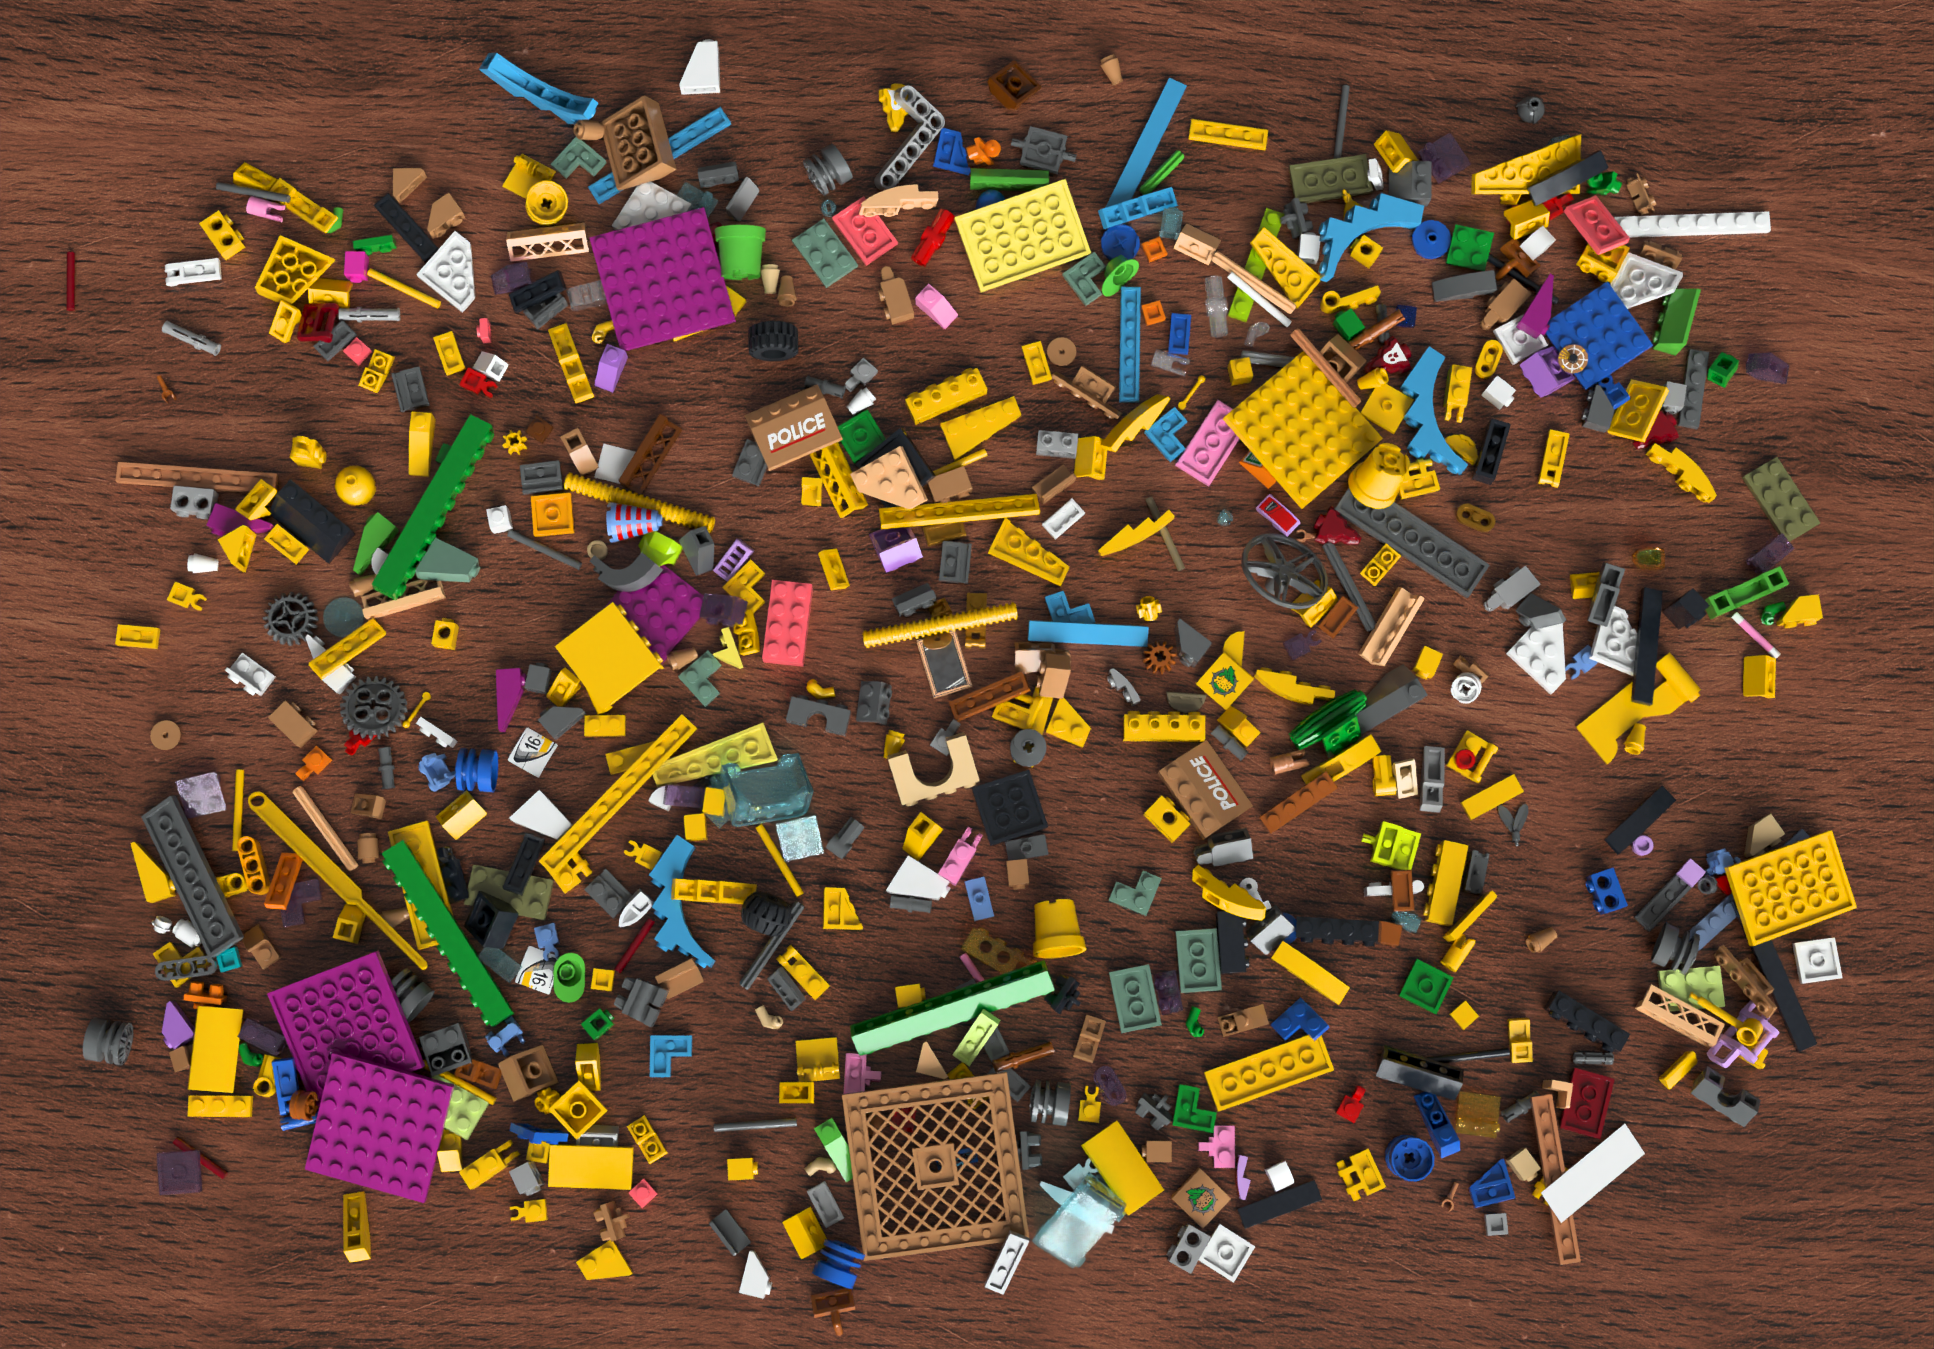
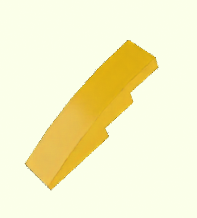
M567 323L548 329L575 403L593 398L592 389Z
M1156 394L1141 403L1111 430L1100 445L1105 450L1116 452L1124 440L1132 441L1140 429L1149 430L1170 398Z
M1168 510L1155 522L1148 517L1134 530L1127 525L1098 550L1101 556L1111 554L1143 541L1174 519V515Z
M675 878L672 879L671 899L743 904L750 894L756 892L757 884Z
M1284 941L1281 942L1271 958L1303 980L1304 983L1338 1005L1350 989V987Z

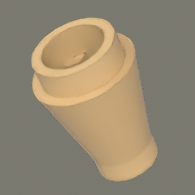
M762 265L761 276L765 294L776 293L780 272L778 265Z

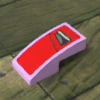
M1270 494L1256 507L1257 512L1272 522L1273 527L1286 537L1300 524V521Z
M1238 1155L1235 1167L1236 1190L1239 1199L1246 1200L1251 1180L1243 1178L1248 1157Z

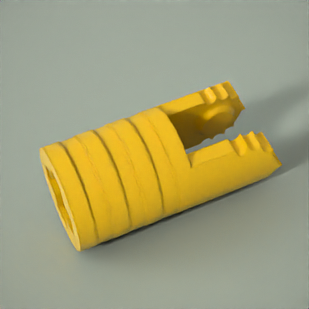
M1461 934L1454 941L1441 960V964L1453 972L1458 970L1475 944V940L1470 938L1464 943L1466 939L1464 934Z

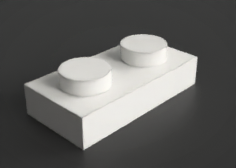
M422 717L416 723L421 727L419 729L420 732L428 737L431 734L437 737L436 742L445 748L447 745L453 748L458 742Z

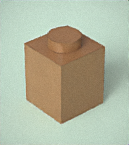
M1027 859L1006 861L1008 887H1013V890L1025 889V885H1029Z
M1145 1141V1145L1141 1146L1142 1158H1145V1162H1172V1141Z

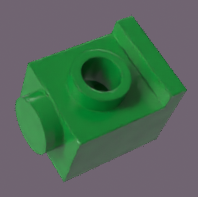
M1721 352L1709 368L1707 380L1725 388L1728 381L1737 371L1739 360L1732 355Z
M599 1008L581 1025L592 1039L597 1041L599 1037L615 1025L612 1021L615 1018L608 1009L603 1011V1009ZM600 1019L604 1021L602 1027L597 1026V1021Z

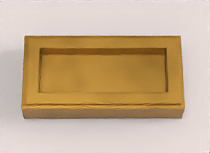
M963 522L933 524L923 527L928 547L941 544L943 541H952L967 536Z

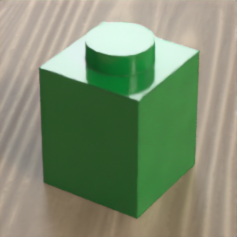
M1352 308L1347 311L1342 310L1336 314V319L1332 324L1346 342L1362 333L1365 328Z

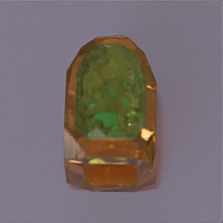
M1646 547L1636 550L1631 555L1632 562L1641 569L1662 570L1665 568L1664 548Z

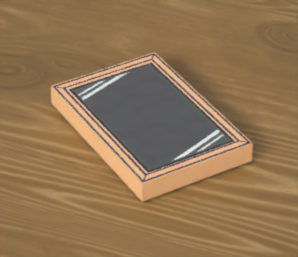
M949 631L952 635V641L941 649H928L923 645V639L917 640L933 698L972 687L956 631Z

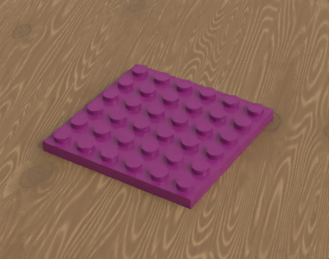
M704 207L589 237L620 349L628 351L736 322L724 277H721V266Z
M379 950L267 993L306 1091L316 1092L318 1096V1101H316L318 1107L321 1103L334 1051L408 1072H413L425 1066Z
M334 1051L328 1069L305 1170L425 1203L455 1085Z

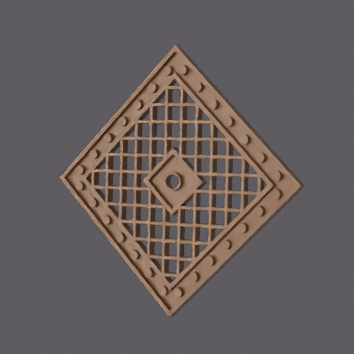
M1007 1072L842 1094L862 1250L865 1254L864 1261L1000 1243L1005 1241L1010 1230L1029 1237ZM989 1096L990 1103L982 1097ZM975 1098L970 1106L962 1101ZM978 1100L988 1106L982 1115L973 1109ZM955 1101L949 1109L942 1104L943 1102ZM958 1103L967 1109L961 1118L952 1112ZM934 1104L929 1112L921 1105ZM937 1106L946 1111L941 1120L932 1115ZM913 1107L909 1114H906L900 1108ZM917 1108L926 1114L920 1123L911 1117ZM893 1109L888 1117L880 1112ZM990 1109L993 1124L984 1118ZM896 1111L905 1117L900 1126L890 1120ZM872 1112L869 1118L866 1119V1113ZM969 1112H972L979 1118L973 1127L964 1121ZM875 1114L885 1120L879 1129L870 1123ZM949 1114L958 1120L953 1129H950L943 1123ZM928 1118L937 1123L932 1132L922 1126ZM908 1120L917 1126L911 1135L902 1129ZM981 1121L990 1126L985 1135L976 1130ZM887 1123L896 1129L890 1138L882 1132ZM961 1123L970 1130L964 1138L955 1132ZM940 1126L949 1132L944 1141L934 1135ZM868 1127L876 1132L870 1141ZM919 1129L929 1135L923 1144L914 1138ZM993 1129L995 1144L987 1138ZM899 1132L908 1138L902 1147L893 1141ZM972 1133L981 1138L976 1147L967 1142ZM878 1135L887 1140L882 1149L873 1144ZM952 1135L961 1141L955 1150L954 1142L947 1143ZM931 1138L939 1143L926 1146ZM910 1141L919 1146L912 1148L913 1155L905 1150ZM984 1141L993 1147L988 1156L978 1150ZM890 1143L899 1150L894 1158H891L884 1152ZM964 1144L973 1150L967 1159L958 1153ZM870 1147L878 1152L873 1161ZM995 1151H997L998 1165L990 1159ZM901 1153H904L911 1159L905 1168L896 1161ZM975 1153L984 1159L978 1168L969 1162ZM881 1155L890 1161L885 1170L875 1164ZM956 1157L964 1162L958 1171ZM932 1161H939L942 1168L934 1172L930 1169L929 1165ZM913 1162L916 1176L908 1171ZM987 1162L996 1168L990 1177L981 1171ZM893 1164L902 1171L896 1179L887 1173ZM966 1165L975 1171L970 1179L961 1174ZM873 1168H875L878 1172L881 1173V1175L878 1177L876 1181L874 1179ZM998 1172L1000 1173L1001 1185L993 1180ZM904 1174L913 1179L908 1188L898 1182ZM978 1174L987 1180L981 1189L972 1183ZM884 1176L893 1182L887 1191L878 1185ZM958 1177L966 1182L961 1191L953 1187V1185H959ZM916 1182L917 1189L924 1190L919 1197L910 1191ZM990 1183L999 1189L993 1198L984 1192ZM895 1185L905 1191L899 1200L890 1194ZM969 1186L978 1191L973 1200H970L963 1194ZM945 1187L940 1194L932 1189ZM876 1189L884 1194L879 1202L877 1201ZM948 1189L957 1194L952 1203L943 1197ZM928 1191L937 1197L931 1206L922 1200ZM1001 1192L1003 1195L1004 1206L996 1201L997 1197L1001 1194ZM907 1194L916 1200L910 1209L902 1203ZM980 1195H983L990 1201L984 1209L975 1203ZM886 1197L896 1203L890 1212L881 1206ZM960 1197L969 1203L964 1212L954 1206ZM940 1200L949 1206L943 1215L934 1209ZM919 1203L928 1209L922 1218L913 1212ZM992 1204L1001 1209L996 1218L987 1213ZM898 1206L907 1212L902 1220L893 1215ZM972 1206L981 1212L975 1221L966 1215ZM951 1209L960 1215L954 1224L945 1218ZM879 1210L887 1215L881 1224ZM931 1212L940 1218L934 1227L925 1221ZM1005 1213V1218H1006V1219L999 1220V1219L1002 1217V1215ZM910 1215L919 1221L914 1229H911L904 1223ZM984 1215L991 1220L979 1223ZM889 1218L898 1223L893 1232L884 1227ZM963 1218L966 1219L969 1223H971L958 1226V1224L962 1221ZM942 1221L950 1226L938 1228ZM921 1224L929 1228V1230L917 1231ZM901 1226L908 1231L907 1233L896 1234ZM881 1230H883L888 1235L882 1236Z

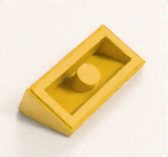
M245 162L233 173L234 184L270 191L278 181V179Z
M1600 572L1570 575L1573 599L1592 598Z
M1686 1051L1659 1077V1080L1667 1089L1670 1090L1697 1064L1695 1052Z

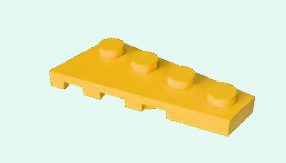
M1263 227L1250 244L1286 296L1296 304V309H1298L1321 281L1319 280L1320 276Z
M1013 396L941 423L940 426L954 461L1021 416V412Z
M1007 518L1004 519L988 554L1059 586L1062 585L1069 570L1067 564L1050 551L1048 552L1042 548L1041 544L1036 540L1033 541L1023 530L1011 524V521Z

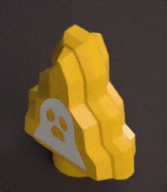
M892 84L891 89L879 90V101L883 103V111L887 114V123L893 132L900 130L904 123V116L908 114L894 99L895 91L898 88L904 87L905 85ZM903 91L902 96L905 100H907L908 93L906 91Z

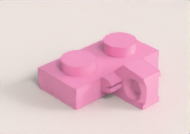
M846 1053L843 1094L865 1091V1086H870V1082L881 1081V1072L871 1071V1067L866 1066L867 1054L859 1056V1054Z
M1214 1126L1213 1137H1209V1142H1198V1151H1209V1156H1213L1214 1168H1235V1126Z

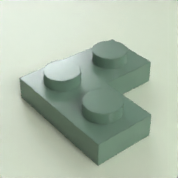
M575 137L551 163V166L567 179L579 165L594 177L607 162L585 142Z
M1093 252L1063 273L1062 276L1085 307L1102 295L1091 279L1104 271L1106 266L1097 254Z
M707 650L682 672L678 678L706 707L720 695L708 678L722 665Z
M1142 871L1135 889L1116 881L1108 901L1147 916L1162 878Z

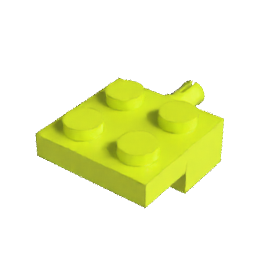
M1383 821L1375 837L1363 834L1361 842L1373 845L1370 862L1397 870L1412 869L1421 837L1420 833Z

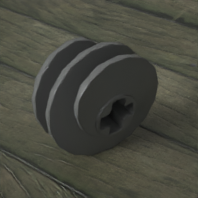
M1021 730L1011 741V756L1017 764L1031 767L1037 765L1046 754V741L1036 730ZM1028 743L1030 746L1033 745V748L1029 753L1027 752V750H1023L1025 748V744Z

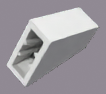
M707 39L697 43L680 81L681 94L720 93L719 47L717 41Z
M540 790L509 817L516 824L556 840H560L573 826Z
M907 856L886 891L890 894L939 900L940 897L945 898L951 888L948 887L950 883L948 880L912 857Z

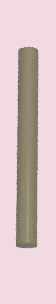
M1149 497L1145 501L1154 520L1157 521L1161 514L1153 497ZM1164 526L1159 531L1177 570L1181 571L1185 569V566L1167 527Z

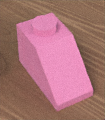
M930 284L915 298L916 305L943 329H946L958 316L945 297Z

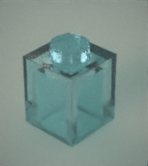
M1175 207L1164 208L1159 232L1160 237L1178 239L1183 211H1179Z

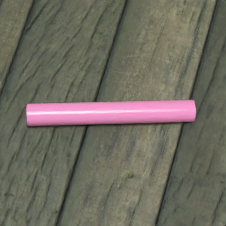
M967 953L960 956V959L976 983L984 981V978Z

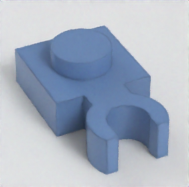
M1589 645L1571 658L1575 663L1568 664L1565 667V671L1569 668L1574 670L1575 673L1571 676L1572 680L1579 676L1580 670L1586 673L1598 663L1589 659L1592 649Z
M555 923L534 928L539 949L545 948L543 952L545 961H549L548 954L550 952H554L555 957L558 959L560 953L554 945L560 944Z

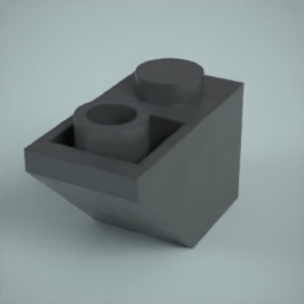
M1596 385L1587 393L1586 401H1588V406L1584 408L1581 419L1584 420L1582 427L1605 433L1610 428L1614 408L1601 386Z
M706 526L689 531L679 542L695 575L712 571L714 566V542Z

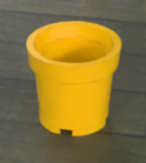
M1390 443L1380 444L1378 447H1375L1364 462L1358 464L1350 473L1348 478L1349 489L1353 496L1362 504L1371 508L1382 509L1390 506L1395 501L1399 493L1400 484L1410 468L1408 456L1406 454L1404 456L1398 446Z
M1056 899V902L1053 903L1043 901L1034 905L1036 940L1033 943L1034 957L1061 958L1086 951L1085 940L1080 934L1073 900Z

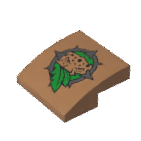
M1199 1167L1170 1197L1202 1229L1231 1199Z

